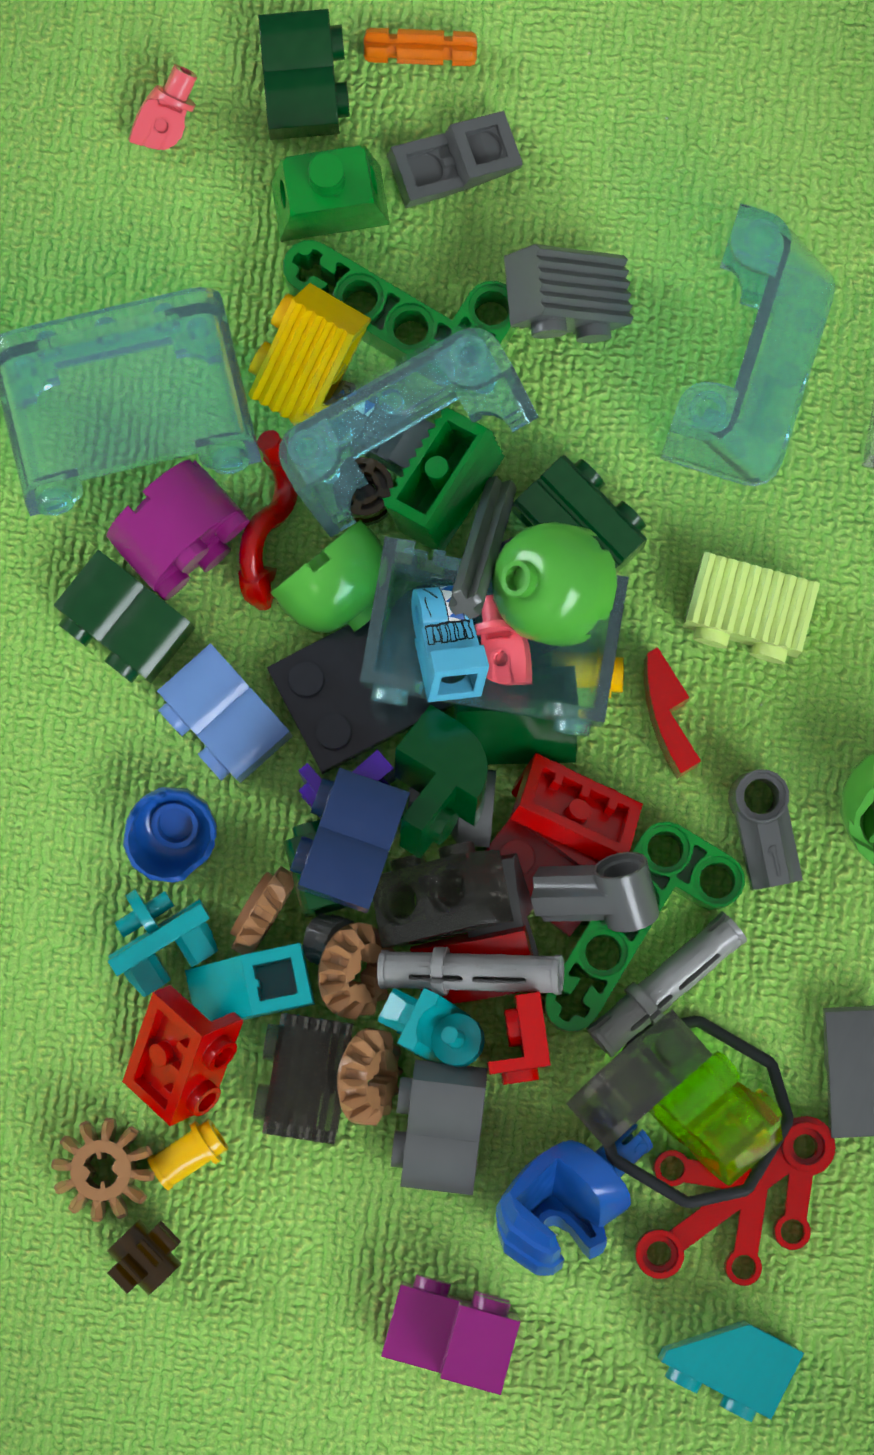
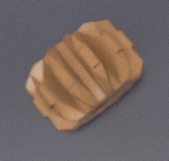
M106 1118L104 1120L100 1140L90 1121L82 1122L79 1127L85 1145L80 1144L73 1137L64 1136L60 1144L65 1150L72 1153L74 1157L72 1160L65 1158L52 1160V1169L70 1171L71 1179L58 1182L54 1186L55 1192L62 1194L76 1188L79 1193L70 1202L68 1207L72 1213H78L85 1207L89 1199L93 1200L90 1214L91 1220L94 1222L103 1220L106 1213L107 1200H109L114 1215L118 1219L124 1218L128 1215V1209L122 1197L123 1194L138 1204H143L147 1199L144 1191L133 1185L135 1179L140 1181L155 1180L154 1172L151 1169H137L136 1161L150 1157L153 1154L151 1146H144L131 1152L128 1147L137 1138L139 1133L138 1129L133 1126L127 1128L119 1140L116 1141L117 1124L113 1118ZM107 1154H109L116 1160L111 1169L118 1177L112 1185L110 1180L102 1181L100 1185H97L92 1180L96 1170L90 1162L94 1156H97V1159L100 1160L106 1159Z

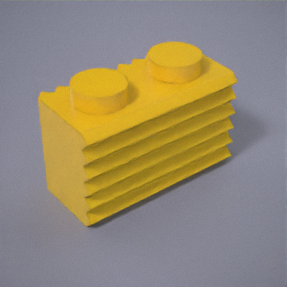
M311 283L296 296L287 293L279 303L271 319V325L278 328L272 344L265 341L258 349L249 366L248 372L256 376L248 393L250 399L258 400L261 405L268 406L271 411L279 412L281 417L289 418L291 423L299 424L301 429L309 430L317 422L340 381H342L348 365L352 361V357L366 332V328L371 322V318Z

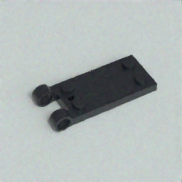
M511 537L501 543L499 554L502 551L504 545L514 537ZM459 568L420 588L454 585ZM491 581L487 595H493ZM412 592L382 607L381 612L356 632L347 625L267 667L322 774L409 730L430 704L442 712L454 706V700L427 701L414 641L416 635L412 619ZM477 636L479 645H481V637ZM528 639L532 665L567 648L547 645ZM454 676L442 677L441 681L454 683Z

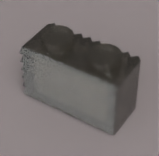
M282 1012L279 1025L268 1023L263 1059L273 1061L270 1085L258 1084L253 1119L264 1121L263 1134L336 1144L341 1115L337 1075L341 1058L353 1038V1023Z

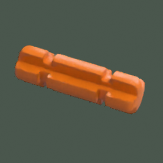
M370 27L366 29L364 34V58L372 63H388L389 58H397V64L443 65V60H452V66H473L477 60L478 39L476 34L471 31H453V36H444V30L398 29L397 34H389V28Z

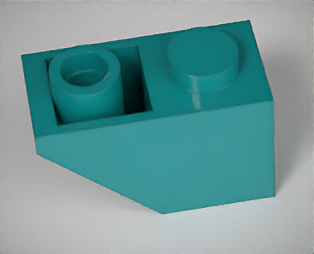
M301 943L240 955L185 970L192 1005L210 1021L232 1012L246 1020L315 1005L306 957Z
M743 1320L662 1347L657 1358L669 1366L665 1374L666 1378L694 1393H698L702 1384L724 1395L719 1404L721 1407L752 1422L756 1413L772 1419L804 1352Z

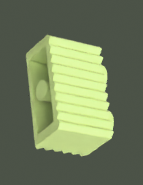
M704 552L699 564L683 628L694 630L693 640L717 648H727L729 640L752 646L750 655L771 663L785 664L787 656L798 658L802 653L820 583L715 555L710 552Z

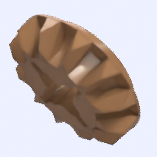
M280 866L274 875L269 872L265 873L231 929L230 934L236 937L231 949L245 955L254 952L258 948L294 887L290 871Z
M356 922L342 927L331 937L322 953L318 969L319 991L323 1002L331 1012L340 1017L356 1020L360 1015H374L377 1002L388 999L387 989L379 988L377 978L378 958L381 950L395 951L387 945L388 933L373 927L371 924ZM360 961L367 962V968L360 973L361 983L352 981L355 979V975L361 971Z
M365 1028L359 1031L352 1038L341 1058L337 1075L339 1101L344 1115L354 1124L377 1126L382 1116L390 1115L392 1098L399 1094L397 1086L398 1077L403 1073V1069L398 1066L401 1050L399 1046L393 1044L390 1032L374 1028Z

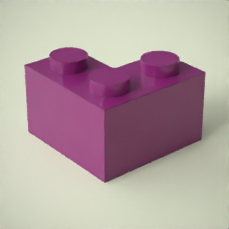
M416 1274L414 1284L401 1281L381 1357L438 1372L441 1379L501 1395L520 1325L518 1314L509 1311L511 1306L510 1300L476 1290L474 1291L472 1301L449 1295L450 1283Z

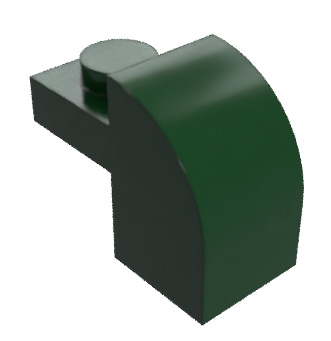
M431 704L398 744L395 752L394 777L420 792V795L401 817L400 847L418 858L422 857L433 841L440 845L447 839L455 827L458 817L475 827L484 808L488 773L487 757L482 744L475 734L465 725Z

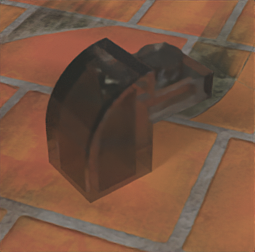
M671 1009L603 1067L566 1104L607 1150L713 1054Z

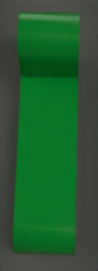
M315 240L298 242L286 252L283 260L286 287L289 294L296 296L309 283L328 294V284L335 287L333 297L344 303L353 293L367 292L371 294L377 303L370 312L364 314L371 318V322L366 328L362 341L442 389L456 395H466L474 392L484 383L516 327L511 328L507 285L499 281H485L476 285L466 297L453 320L321 242ZM315 264L320 265L323 280L311 276L306 283L301 281L300 267L310 270ZM495 302L501 304L506 309L508 316L497 325H488L482 323L477 318L475 312L482 304ZM414 321L425 327L427 335L421 342L407 345L396 338L395 331L401 324ZM456 351H465L473 355L478 364L472 372L466 375H457L446 367L445 361L450 354Z
M659 822L650 826L632 850V852L643 854L648 861L659 913L672 891L704 909L721 910L734 903L742 894L745 886L744 871L732 856L684 827L672 822ZM666 835L672 837L677 842L680 848V857L675 865L662 867L656 865L651 860L648 854V844L653 837ZM718 866L729 874L731 889L727 896L713 898L702 890L700 875L704 868ZM605 920L590 921L564 963V985L561 994L568 996L574 991L581 979L569 976V971L573 965L587 978L603 982L605 985L600 994L590 985L581 999V1005L588 1009L584 1017L574 1015L568 1021L559 1017L562 1006L555 1001L557 995L547 993L544 999V1013L548 1022L556 1029L566 1033L578 1032L588 1027L598 1016L652 924L633 932H615L608 929ZM596 937H606L616 944L619 950V958L613 968L598 970L589 964L586 958V947L590 940Z

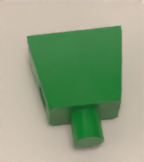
M357 145L287 156L280 160L271 185L281 242L390 225L381 166L366 146Z

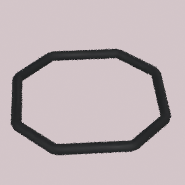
M696 1015L660 1022L656 1026L651 1024L637 1033L622 1049L594 1094L592 1101L593 1111L608 1161L614 1167L671 1201L691 1209L746 1197L752 1193L791 1129L794 1118L781 1072L774 1058L708 1019ZM698 1027L767 1068L782 1120L743 1185L687 1196L618 1155L604 1101L643 1038Z

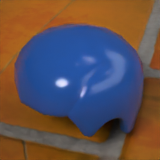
M160 787L143 796L130 811L125 825L123 847L132 867L150 880L174 883L183 881L209 859L215 847L217 823L208 803L188 788Z

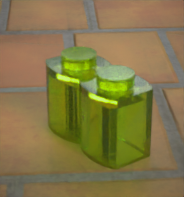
M695 1044L643 1088L647 1110L669 1134L688 1147L713 1175L730 1186L783 1140L780 1123L782 1113L776 1102L765 1091L757 1089L753 1092L738 1082L740 1079L738 1070L723 1053L716 1051L711 1054L702 1046Z

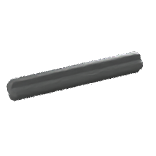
M497 476L490 477L485 483L448 605L451 612L455 615L464 613L469 619L479 616L482 612L495 561L499 554L517 490L515 483L510 479L502 482Z

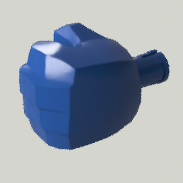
M625 1120L613 1134L618 1155L635 1164L653 1148V1144L643 1129L634 1137L632 1133L637 1129L638 1125L630 1120ZM574 1140L560 1142L530 1161L511 1182L496 1207L497 1232L504 1253L535 1275H554L563 1267L564 1257L561 1254V1247L557 1242L556 1234L548 1227L557 1226L568 1232L580 1250L590 1260L602 1254L606 1248L607 1237L604 1226L629 1209L631 1205L630 1193L626 1184L621 1179L625 1173L608 1161L603 1145L594 1152L585 1144Z

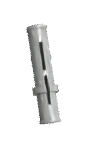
M720 912L701 932L685 943L651 975L647 976L638 985L632 982L624 989L626 995L609 1011L590 1024L586 1030L600 1048L612 1058L629 1040L650 1023L654 1026L664 1019L662 1013L718 966L730 953L732 954L737 948L747 942L746 936L724 912Z
M435 947L432 953L381 950L378 958L377 978L380 989L425 988L431 989L432 992L440 996H446L449 990L540 992L561 995L564 985V960L562 955L532 956L450 953L448 947Z

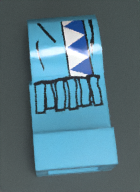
M454 585L413 589L412 619L416 635L414 641L428 702L481 697L489 670L484 645H479L473 620L469 619L464 613L453 614L448 606ZM466 675L461 681L456 683L441 681L442 677Z

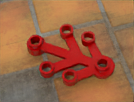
M717 1114L709 1117L704 1122L701 1135L704 1143L713 1150L725 1151L736 1145L763 1151L776 1129L739 1124L727 1115ZM799 1116L793 1118L791 1129L752 1193L746 1197L702 1206L669 1231L663 1229L647 1231L639 1238L635 1246V1260L639 1268L646 1275L656 1279H665L673 1276L679 1271L684 1262V1250L739 1211L734 1250L726 1257L724 1270L726 1276L737 1285L748 1286L755 1283L762 1273V1263L758 1257L767 1192L771 1186L786 1175H788L785 1211L774 1222L773 1237L781 1247L789 1250H797L804 1247L810 1239L811 1228L807 1221L813 1176L827 1169L835 1155V1139L831 1138L830 1128L824 1122L814 1117ZM717 1121L726 1122L731 1129L730 1139L721 1145L714 1143L709 1136L711 1125ZM803 1134L809 1135L815 1142V1150L807 1158L797 1156L793 1148L795 1139ZM676 1150L661 1152L653 1163L655 1177L672 1187L679 1186L685 1182L721 1189L743 1185L752 1170L687 1159L683 1153ZM669 1156L677 1157L683 1165L681 1175L674 1180L666 1179L660 1170L662 1161ZM791 1219L797 1220L803 1230L801 1238L794 1243L786 1242L781 1236L782 1225ZM657 1241L666 1243L670 1250L668 1260L661 1265L651 1263L647 1257L649 1246ZM741 1255L749 1256L754 1263L753 1273L744 1279L737 1278L732 1271L733 1261Z

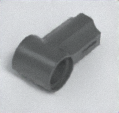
M754 770L740 775L731 785L728 793V803L736 818L750 890L802 881L803 878L788 810L789 789L786 782L777 773L770 770ZM754 780L766 783L773 794L771 807L763 814L752 812L744 801L745 789Z
M623 852L610 855L600 860L596 865L542 866L538 868L533 876L531 901L535 916H541L544 922L605 920L608 929L612 931L633 932L648 927L659 917V908L648 861L643 854L638 852Z

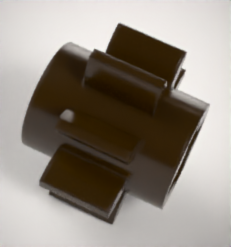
M138 1220L107 1250L117 1262L107 1274L126 1294L138 1284L149 1296L182 1264L171 1253L181 1241L162 1221L150 1230L141 1220Z

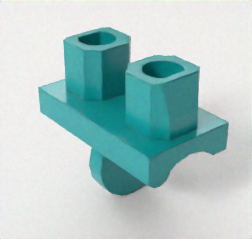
M134 889L125 895L133 911L114 923L123 938L144 926L147 932L108 955L109 959L107 961L116 976L124 973L135 989L143 997H146L171 980L155 954L160 949L175 941L191 967L218 951L211 928L206 922L210 919V915L202 901L198 899L158 924L155 918L174 907L166 891L145 903L139 892Z
M394 988L379 1015L378 1022L396 1030V1033L401 1035L397 1044L426 1061L441 1062L457 1068L465 1067L475 1062L484 1048L485 1038L480 1024L472 1019L469 1014L442 996L423 988L419 999Z

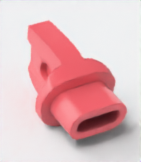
M174 64L165 87L156 85L142 103L128 138L129 142L156 150H166L177 144L183 135L187 111L193 112L196 105L188 98L197 79L194 72Z
M486 595L481 612L482 622L474 625L476 635L481 637V645H484L489 663L486 678L500 685H532V660L528 639L521 637L505 623L493 601V595Z

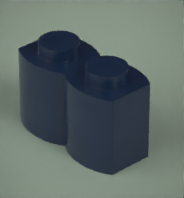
M339 768L335 781L322 778L310 812L322 817L314 840L304 836L301 837L290 868L291 872L301 875L297 889L367 913L410 792Z

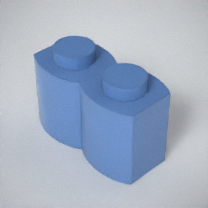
M211 643L157 690L167 702L158 711L181 736L185 735L190 729L206 745L198 753L199 757L221 781L231 773L241 783L293 737L287 727Z

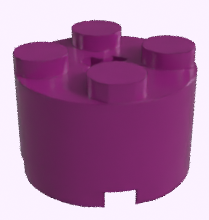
M188 459L175 465L142 491L147 497L138 505L135 511L127 506L114 520L106 537L151 589L166 601L176 595L189 582L190 576L188 574L199 566L204 572H208L219 564L231 551V548L226 543L235 538L249 524L250 520L196 460L192 462Z

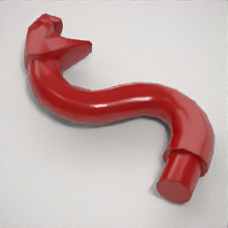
M274 430L263 432L257 440V445L263 453V460L274 476V495L269 505L251 517L249 524L245 527L239 548L240 570L238 571L241 593L245 601L256 609L264 611L271 608L274 598L270 593L272 592L271 582L274 581L277 573V568L263 565L264 543L268 533L283 524L293 511L299 493L301 478L300 464L294 450Z

